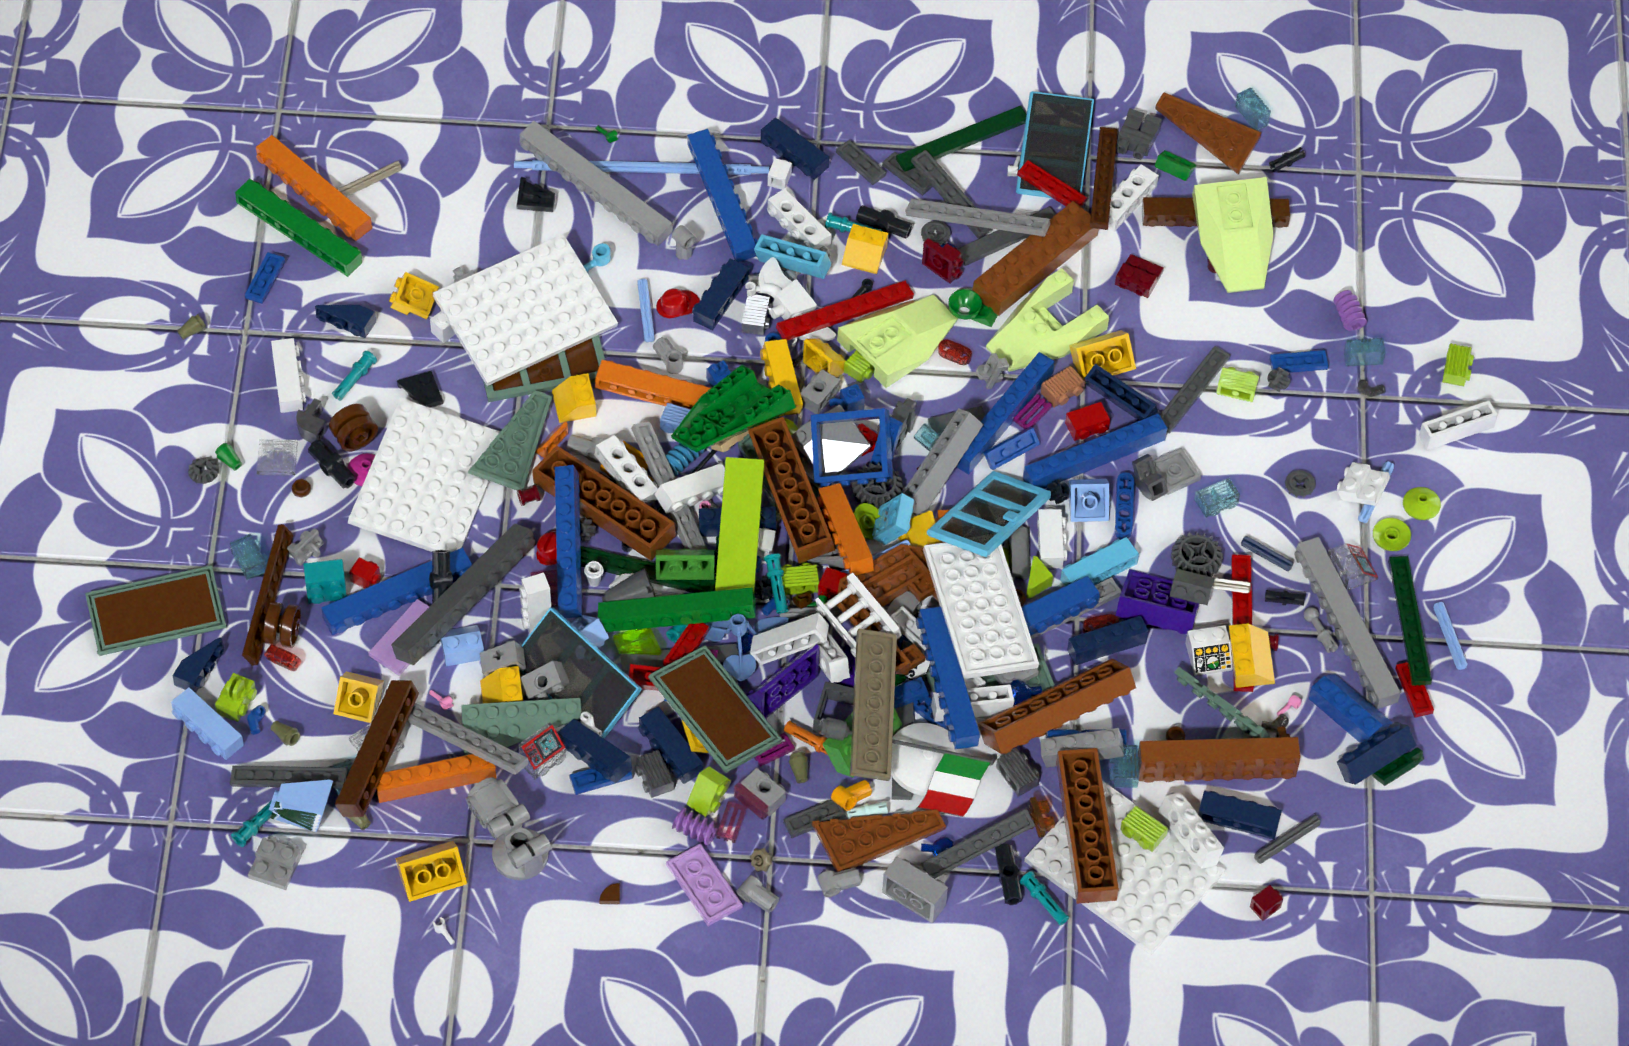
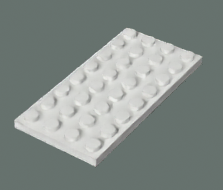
M993 536L969 540L985 545ZM949 543L925 545L923 552L963 678L968 679L1038 668L1037 655L1002 545H999L987 558Z

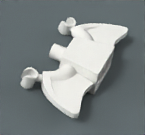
M775 257L770 258L762 267L758 276L757 286L753 282L745 284L746 289L752 288L747 290L749 296H754L756 292L774 298V307L769 310L773 319L781 316L784 320L814 311L817 307V304L797 279L791 281L783 274ZM826 327L793 338L792 347L796 345L797 338L803 341L805 339H820L824 342L835 339L836 334Z

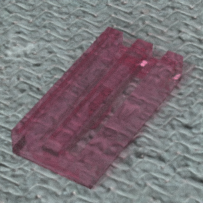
M740 782L734 786V797L764 820L768 816V805Z
M728 801L716 834L717 839L724 838L725 841L732 840V843H736L747 812V806ZM732 807L734 808V811L731 820L729 822L726 833H723V829L725 827L730 809ZM740 809L741 813L737 825L735 827L733 835H730L738 810Z

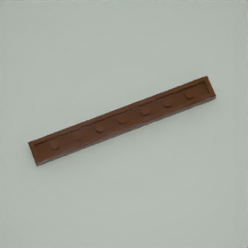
M1100 127L1090 228L1108 230L1118 129Z
M284 524L277 526L242 656L252 666L259 663L264 644L266 614L270 603L276 601L289 553L287 547L293 539L292 532Z

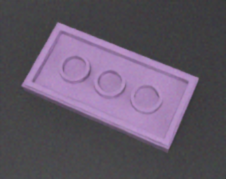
M417 599L368 652L369 657L400 676L410 664L396 659L391 644L429 606Z
M701 843L666 861L667 867L707 926L743 908V904Z

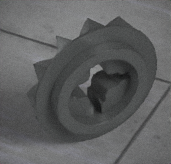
M931 221L922 227L921 236L923 241L929 238L934 242L944 245L946 241H949L950 229L940 221ZM934 230L937 232V238L933 235Z
M200 456L197 460L193 459L188 469L189 477L194 482L200 484L212 482L219 473L216 461L209 457L202 458ZM206 465L207 470H204L201 474L200 469Z
M1293 471L1286 477L1285 488L1288 489L1289 494L1292 493L1295 497L1303 496L1304 498L1306 495H1311L1313 490H1315V479L1306 471ZM1304 482L1303 487H1296L1297 483L1300 484Z

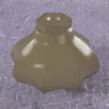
M755 848L753 854L750 855L751 865L757 872L768 871L769 866L772 864V856L765 848Z

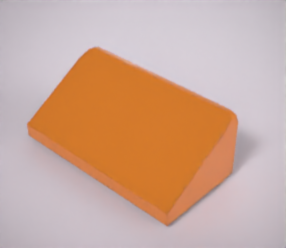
M563 422L558 425L536 448L535 453L545 458L568 435V423Z

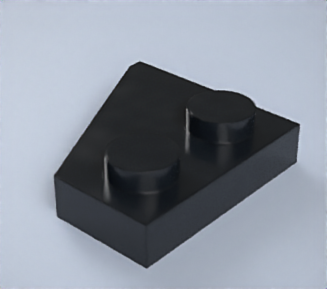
M521 177L517 209L553 212L555 193L548 189H543L542 186L536 183L533 185L527 182L525 177Z
M432 371L397 380V386L408 392V396L418 401L420 405L431 408L443 404V399Z

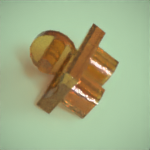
M1031 797L1029 814L1035 824L1038 837L1042 838L1045 836V832L1055 828V822L1052 816L1042 817V814L1049 813L1050 811L1048 801H1037L1036 797Z

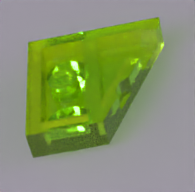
M651 628L628 630L612 635L619 654L661 655V648Z

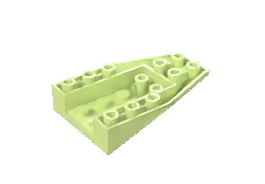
M1267 177L1194 185L1192 197L1200 244L1227 293L1264 289L1273 240Z
M930 295L877 311L838 327L837 341L848 352L856 349L875 367L874 377L887 388L929 360L958 318L952 315L949 309L934 295Z

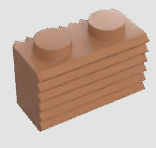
M1069 366L1057 375H1054V377H1051V379L1049 378L1043 382L1041 394L1054 408L1058 405L1062 406L1068 402L1069 398L1082 394L1085 380L1072 366Z

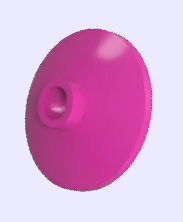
M360 454L349 462L347 468L356 476L354 484L363 486L375 458L374 454Z

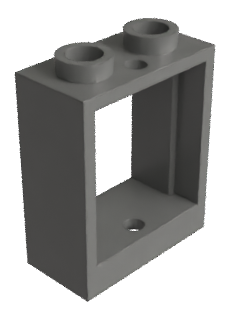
M825 681L813 721V731L819 733V725L827 699L853 705L854 688Z

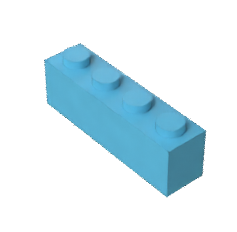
M762 234L754 248L760 262L766 263L770 258L775 257L782 268L822 279L825 278L831 266L827 252Z
M1127 537L1115 540L1110 546L1100 548L1094 554L1084 556L1074 564L1066 565L1062 569L1060 580L1064 586H1067L1088 576L1092 583L1097 585L1136 565L1139 553Z

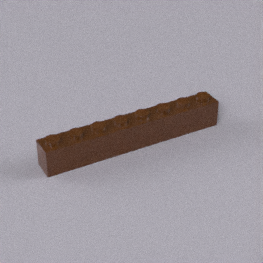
M1143 197L1142 225L1150 227L1197 226L1193 198ZM1269 198L1272 227H1288L1290 221L1289 199Z
M391 680L386 689L382 702L336 799L335 805L343 817H364L419 695L411 680Z

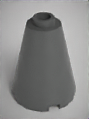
M646 568L639 570L604 592L605 596L602 597V601L656 597Z

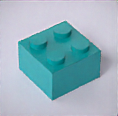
M342 559L303 563L308 604L337 601L347 597Z

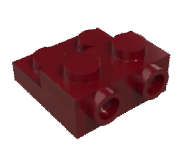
M929 238L926 239L923 243L922 264L949 284L955 279H959L963 273L960 267L964 262L960 251L948 243L942 248L939 243Z
M1130 254L1116 275L1115 285L1134 292L1139 296L1149 298L1164 271V267Z

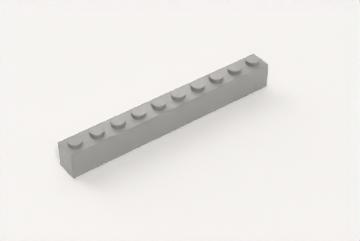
M533 121L519 134L520 145L524 150H529L539 161H544L548 164L552 171H557L566 181L575 184L579 191L587 193L594 202H599L603 205L606 211L614 213L621 222H626L630 225L633 231L641 233L649 243L659 246L673 232L671 221L537 122Z
M1319 537L1298 543L1294 553L1295 559L1301 564L1305 578L1309 579L1312 592L1317 594L1320 607L1327 613V620L1330 625H1333L1337 639L1341 640L1345 655L1350 657L1353 670L1357 671L1362 687H1365L1368 692L1369 701L1374 703L1376 709L1398 703L1401 692Z

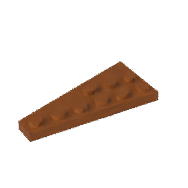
M1163 92L1155 107L1158 112L1238 175L1261 138V132L1165 92Z
M938 810L916 811L912 814L901 815L900 813H894L890 816L851 817L847 820L830 819V821L825 822L812 821V826L836 872L855 868L946 829V825Z

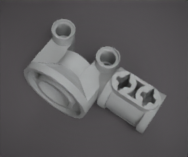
M491 777L477 783L470 790L466 802L484 829L488 828L494 839L497 838L492 848V860L495 868L500 874L513 880H527L535 877L547 864L548 851L552 849L548 838L534 830L522 828V824L530 820V815L523 804L519 805L517 799L502 779L497 780ZM517 843H524L523 845L519 846L518 848H516V847L513 846L514 844H517Z

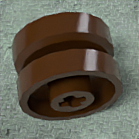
M351 404L342 408L331 418L329 423V429L334 437L337 438L341 448L349 452L359 450L368 445L378 432L377 424L362 404Z
M274 601L270 603L264 625L265 644L276 645L280 640L282 647L293 648L295 646L301 622L300 606L289 604L285 609L283 603Z

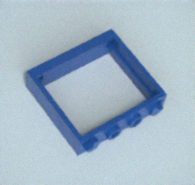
M880 408L811 415L815 484L820 485V487H827L837 483H841V486H850V482L864 485L869 484L871 480H876V483L887 482V479H893L889 410ZM879 419L882 472L823 477L820 424Z

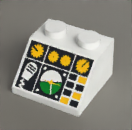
M1226 625L1187 631L1185 644L1194 676L1231 671L1233 669L1231 646Z

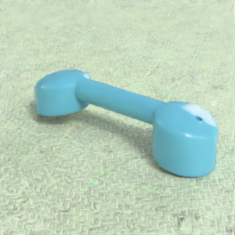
M598 244L593 248V260L583 265L585 270L589 271L596 266H605L610 262L611 253L610 247L607 244Z

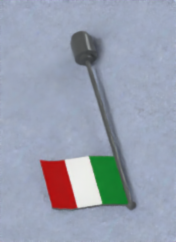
M827 717V719L822 718L819 725V734L826 738L843 741L844 737H848V734L852 735V731L849 730L846 721ZM892 739L894 744L944 754L934 770L926 795L917 808L938 810L941 813L963 817L973 802L982 776L988 766L994 764V759H985Z

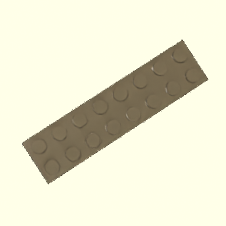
M858 629L850 776L884 781L891 779L897 634Z

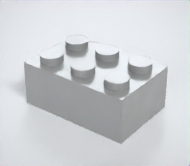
M897 856L883 874L882 893L933 924L946 906L948 887L941 880H935L926 871L917 869L908 860Z

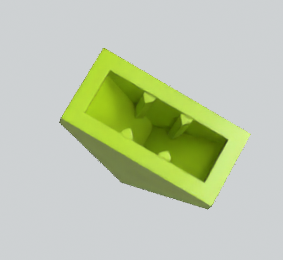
M1033 556L1026 595L1028 599L1052 586L1053 575L1037 556Z

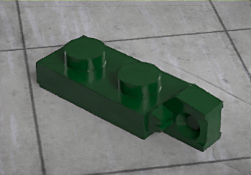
M1417 747L1409 753H1404L1373 773L1372 777L1386 786L1423 761V751Z

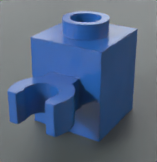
M722 360L706 368V379L712 387L731 373L726 362Z
M858 384L841 389L840 399L833 398L829 400V406L841 405L845 412L864 410L865 397Z

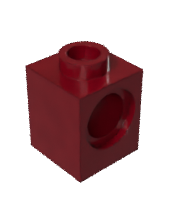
M1269 885L1252 897L1250 908L1264 921L1281 908L1283 897L1277 889Z

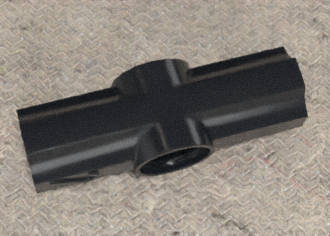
M862 205L856 216V220L905 239L910 236L913 228L912 223L896 218L888 210L880 212Z
M315 440L311 443L308 453L319 463L324 474L328 477L331 476L343 489L351 487L356 481V476L345 466L341 456L336 452L333 453L321 440Z
M448 550L432 551V572L429 575V583L432 589V604L453 584V577L450 571V551Z
M1000 844L995 847V854L1004 902L1009 905H1017V903L1022 902V895L1012 845ZM1005 873H1011L1012 875L1007 876Z

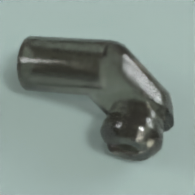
M1366 380L1358 382V391L1369 397L1386 392L1383 384L1371 387Z
M1280 714L1273 722L1262 721L1261 727L1267 732L1276 733L1277 727H1286L1289 720L1286 715Z

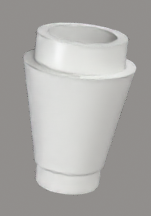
M596 561L589 562L584 568L589 585L592 587H597L600 584L604 571L602 565Z

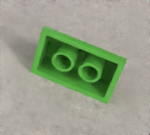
M656 550V580H714V550Z

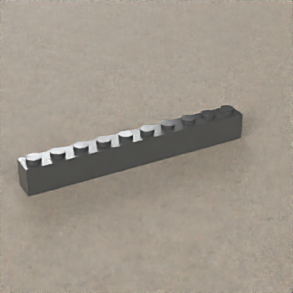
M514 523L391 644L396 659L415 665L536 545L532 529Z

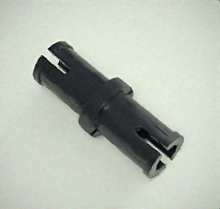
M1301 147L1290 153L1286 152L1280 158L1269 162L1270 169H1273V172H1277L1286 166L1290 167L1294 162L1305 158V152Z
M1266 590L1265 602L1282 603L1285 606L1286 604L1304 606L1305 594L1290 593L1288 590H1283V592ZM1276 596L1290 597L1294 599L1276 598Z

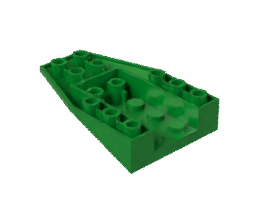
M740 365L698 399L671 437L689 449L698 452L743 434L748 429L759 426L795 409L796 406L790 390L779 384L769 389L757 382L753 370Z

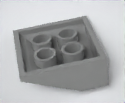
M838 405L825 413L845 412L841 405ZM809 421L791 437L799 451L813 465L811 421ZM853 421L820 424L823 477L840 475L871 447Z

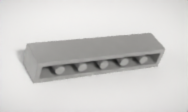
M958 408L903 491V494L914 499L913 516L927 512L928 507L937 497L938 492L948 480V477L983 426L970 412Z

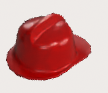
M673 288L665 291L658 299L656 309L659 315L664 318H676L692 314L694 305L699 303L700 299L692 291Z
M556 529L543 534L538 539L536 557L543 565L551 566L557 563Z

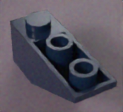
M361 305L315 306L316 318L322 322L330 323L338 329L351 332L354 336L366 338L376 323L375 311Z
M222 638L215 639L184 658L172 675L174 685L184 690L189 687L195 693L199 688H202L205 683V677L214 669L215 661L224 653Z

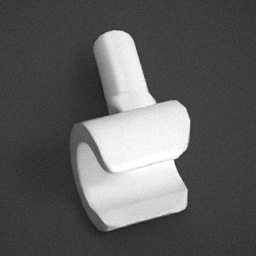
M1020 156L1016 157L1014 166L1008 165L1007 176H1017Z
M440 917L441 925H436L433 921L435 932L442 933L451 945L454 944L455 941L446 930L444 918Z

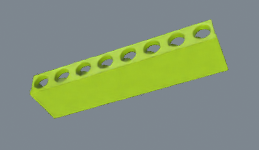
M726 457L715 591L753 587L755 593L764 476V460Z

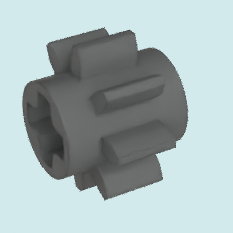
M1280 367L1277 370L1270 371L1267 377L1268 382H1270L1268 386L1278 392L1281 389H1286L1290 385V377H1288L1290 373Z
M580 518L581 541H590V537L595 536L596 526L591 523L592 519Z

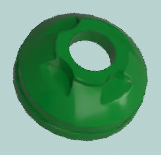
M957 290L949 297V311L959 319H972L980 313L982 300L972 290ZM966 307L970 311L968 313H961L959 309Z

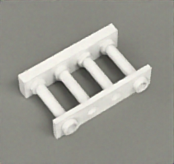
M854 573L847 576V588L831 600L823 604L819 598L815 599L817 613L819 612L822 617L825 616L851 647L850 651L854 657H856V642L853 637L857 635L858 629H866L874 622H880L883 625L882 630L879 632L897 634V639L901 637L898 625ZM856 594L859 597V602L837 618L829 611L849 595ZM862 608H868L871 611L870 616L847 632L841 625Z

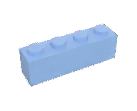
M189 687L171 701L172 714L178 720L182 719L191 732L195 731L204 744L208 743L217 756L221 755L227 760L244 746L242 735Z

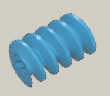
M678 443L665 456L674 476H678L677 471L682 472L684 470L683 467L687 468L689 466L688 462L692 463L694 458L699 457V453Z

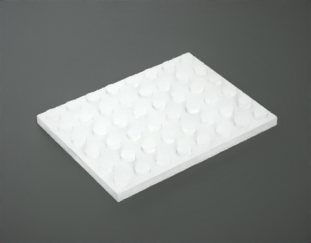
M564 234L433 292L435 301L487 386L618 326L616 318Z
M400 398L349 516L348 524L430 552L435 550L453 552L462 548L489 483L488 480L469 474L468 471L477 462L482 453L486 451L500 431Z
M1102 780L1119 891L1117 901L1081 904L1152 955L1225 874V869L1218 864L1201 869L1169 828L1167 836L1153 852L1140 847L1133 838H1127L1120 830L1121 822L1132 808L1137 805ZM1063 816L1025 857L1024 862L1076 899Z

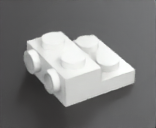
M1352 462L1350 467L1345 468V478L1343 481H1339L1337 491L1342 501L1377 506L1390 479L1389 472L1371 470L1368 464Z

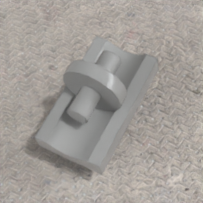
M993 353L985 365L977 367L976 374L980 380H985L987 389H992L995 383L1002 381L1003 374L1001 371H1007L1009 364L1006 358H998L997 354Z
M313 529L311 532L305 530L301 534V541L298 544L291 543L287 547L297 565L301 566L311 556L316 558L320 556L319 548L324 542L320 538L317 529Z

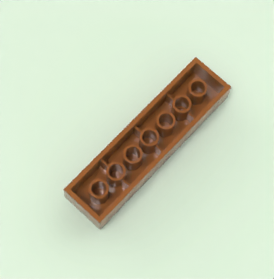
M1072 201L1050 219V226L1045 237L1030 235L974 280L972 291L980 296L984 305L990 306L993 312L1000 316L1098 236L1099 229L1090 228L1091 214Z
M784 417L748 429L758 459L764 460V475L799 564L835 551L831 535Z
M556 446L532 470L534 484L555 497V467L574 465L579 473L580 514L587 519H592L593 523L650 561L656 557V550L663 549L676 536L675 523L559 446Z
M1110 659L978 723V727L986 746L1000 754H1006L1011 752L1012 748L1018 745H1025L1035 737L1044 736L1047 731L1060 728L1064 723L1076 720L1086 712H1093L1097 707L1109 704L1119 696L1128 695L1131 690L1136 689L1130 667Z
M1298 737L1140 741L1136 763L1138 781L1146 783L1154 781L1172 782L1174 780H1184L1186 782L1193 780L1212 781L1214 779L1226 781L1232 779L1251 780L1253 778L1269 780L1272 778L1290 779L1296 777L1301 757Z
M1097 748L1058 751L1056 766L1076 903L1117 901L1119 888Z

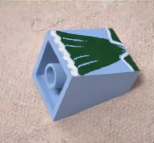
M320 780L281 784L279 791L275 790L269 810L272 811L271 819L317 832L333 781Z

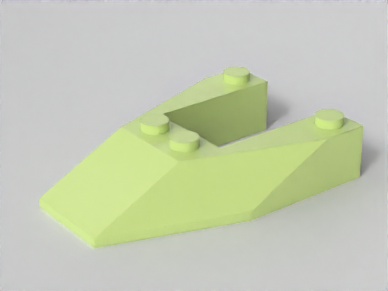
M1062 268L1048 276L1030 293L987 343L986 348L992 354L996 353L998 358H1006L1009 364V372L1027 367L1039 352L1052 360L1065 357L1071 353L1069 345L1095 338L1107 330L1109 316L1098 305L1064 326L1047 310L1072 293L1074 280Z

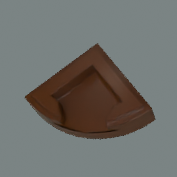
M810 591L793 597L794 604L800 609L808 606L813 601Z
M620 883L606 887L600 895L599 904H620Z

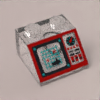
M1346 543L1329 549L1328 556L1347 591L1378 580L1376 572L1361 547Z
M550 722L519 744V754L528 758V765L524 769L534 779L546 775L549 769L561 764L566 758L565 746Z

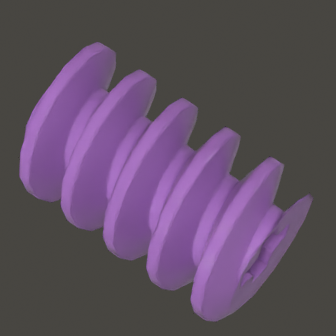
M1345 290L1338 293L1333 300L1346 330L1354 331L1361 329L1367 324V320L1364 318L1365 315L1362 312L1359 301H1357V296L1352 294L1350 290Z
M684 807L677 814L672 829L676 828V831L679 833L683 831L685 836L690 834L691 839L697 838L699 843L704 841V844L709 846L717 832V828H714L715 821L708 825V818L705 817L700 821V814L693 818L694 812L691 810L687 815V808Z

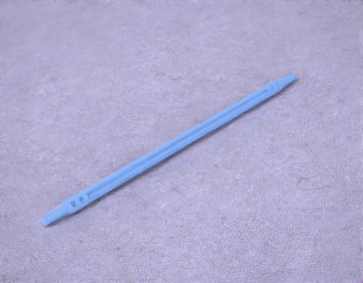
M534 159L532 161H514V168L552 171L544 161ZM589 161L603 172L699 174L695 163ZM726 164L728 175L769 173V166Z

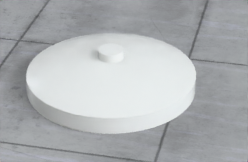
M930 723L908 725L899 730L892 738L894 740L965 754L963 748L955 749L953 742L949 741L948 730ZM892 743L891 776L907 791L925 796L934 770L944 754Z

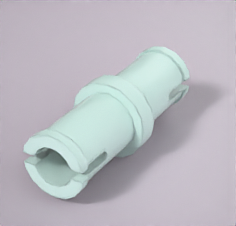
M886 801L871 805L865 803L864 806L854 807L847 811L848 819L851 817L888 814Z

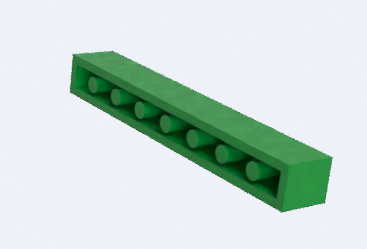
M249 178L235 192L237 204L345 276L349 277L362 264L361 251L357 247L351 246L342 237H337L330 229L322 227L315 219H310L301 210L292 207L288 201L280 199L274 192L265 189L259 182Z
M753 587L598 602V618L606 632L728 621L735 614H741L745 619L755 618Z

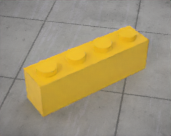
M787 340L766 341L760 350V357L765 362L764 372L765 376L769 378L768 387L772 389L779 384L790 390L796 406L795 409L780 416L800 414L803 402Z

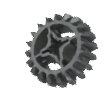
M879 462L876 465L870 463L869 467L863 465L862 470L858 469L856 474L882 472V466H880ZM894 468L893 479H887V482L876 483V480H871L864 488L862 485H858L857 482H852L853 496H856V502L861 501V504L869 503L877 509L900 495L903 490L902 478L899 477L898 471H894ZM891 485L892 489L887 492L886 489Z
M1189 532L1187 537L1182 535L1180 540L1177 539L1172 547V566L1176 567L1175 570L1180 569L1212 577L1214 573L1217 574L1222 565V549L1218 546V541H1213L1212 536L1207 538L1205 533L1201 536L1198 532L1195 535Z

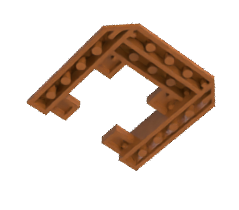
M900 544L873 560L874 571L856 575L882 608L906 591H911L919 602L931 595L938 601L922 547ZM847 576L840 579L838 594L847 588ZM851 594L838 603L837 606L842 612H845L859 602V597L856 594ZM862 608L851 616L849 620L856 626L869 617L871 611L868 608ZM874 622L864 630L879 632L882 630L880 627L882 624ZM915 644L902 651L896 645L895 674L909 675L911 669L925 662L926 657Z

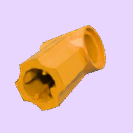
M866 780L857 782L847 788L840 785L833 790L831 799L844 810L850 811L858 801L871 796L872 789Z

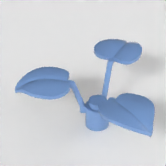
M735 614L728 621L704 623L709 626V632L705 639L720 641L730 631L737 636L739 656L731 655L727 657L723 667L737 681H743L751 677L756 669L755 658L750 654L743 655L741 636L747 632V628L755 636L788 624L789 620L787 617L765 618L756 622L753 629L743 615Z

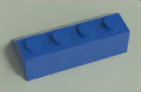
M1336 674L1323 676L1311 687L1309 700L1359 743L1368 742L1375 734L1387 730L1388 726L1393 723Z

